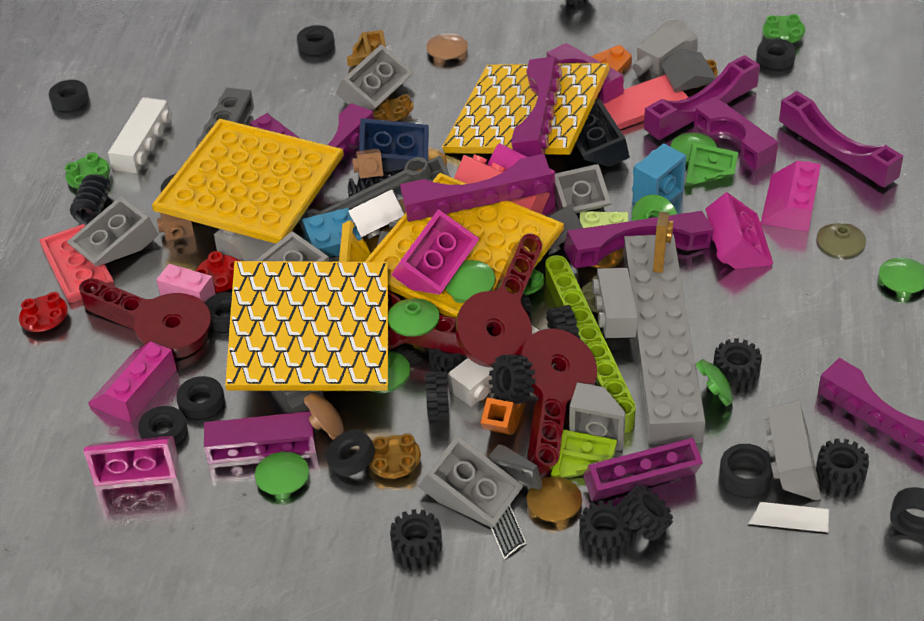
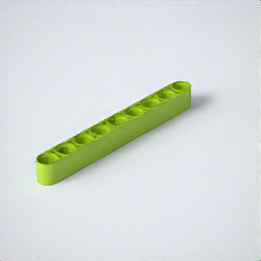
M551 256L545 262L546 284L557 307L571 306L575 314L574 318L577 320L576 325L579 328L578 334L580 339L591 350L596 361L597 378L594 385L604 387L625 411L624 433L630 432L635 426V402L568 261L562 256Z

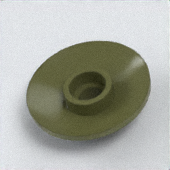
M835 222L823 226L818 231L817 244L829 255L847 258L856 256L864 250L866 237L854 225Z

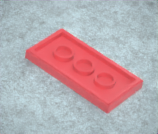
M663 75L624 89V94L605 103L604 106L619 129H623L644 121L645 108L661 99L679 101L689 97L683 91L675 93L668 79Z
M85 224L39 239L40 245L68 304L82 300L79 285L86 279L94 278L115 286L105 264L97 267L94 266L67 243L69 239L85 227Z

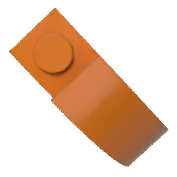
M487 398L480 422L482 428L493 432L514 434L520 423L526 402L514 404L513 402Z

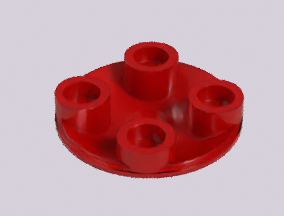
M215 251L210 253L208 259L204 260L195 271L212 276L215 292H223L233 288L234 263L240 260Z
M50 292L45 296L35 299H25L21 303L22 310L19 314V323L24 329L32 332L49 330L64 320L68 312L67 303L57 292Z

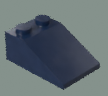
M361 118L357 151L379 149L383 173L405 169L406 163L416 157H422L428 161L429 125Z

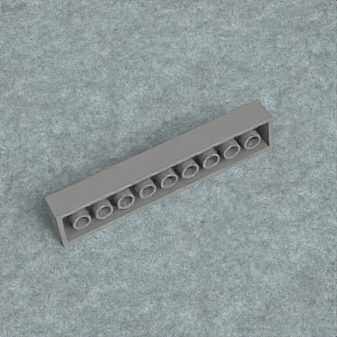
M672 234L671 243L666 244L663 273L653 272L656 235L624 236L625 268H628L638 315L637 332L634 339L649 445H665L694 438L695 443H703L705 417L674 234Z

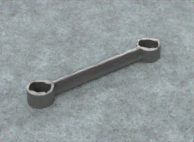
M413 158L406 163L404 171L320 212L316 209L306 210L298 223L304 232L302 219L345 208L351 210L389 190L400 187V184L422 179L428 180L431 177V169L425 158Z

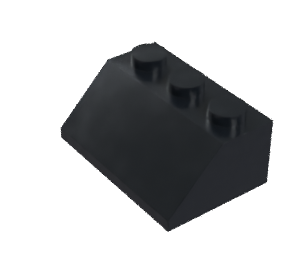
M600 98L596 99L575 146L584 160L610 167L629 159L630 155L626 138Z

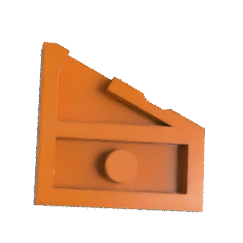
M621 45L591 56L601 63H608L610 68L619 73H622L623 69L627 68L632 62V55Z

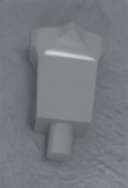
M682 19L665 20L653 34L637 47V62L633 64L634 72L637 75H642L647 70H650L660 75L663 73L660 63L680 49L697 51L698 37L685 25Z

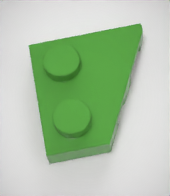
M693 142L684 186L688 187L733 177L738 152Z

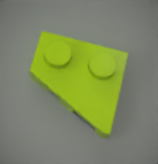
M563 430L559 460L553 467L551 477L566 479L584 475L589 464L614 458L617 440Z

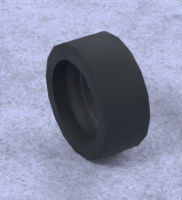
M753 444L731 446L723 453L720 460V482L726 490L737 496L755 497L761 495L770 487L772 482L771 462H773V459L760 446ZM739 462H748L759 467L763 474L755 478H743L734 474L730 467Z
M905 488L894 497L890 511V521L902 534L924 540V517H918L907 511V509L924 511V488Z

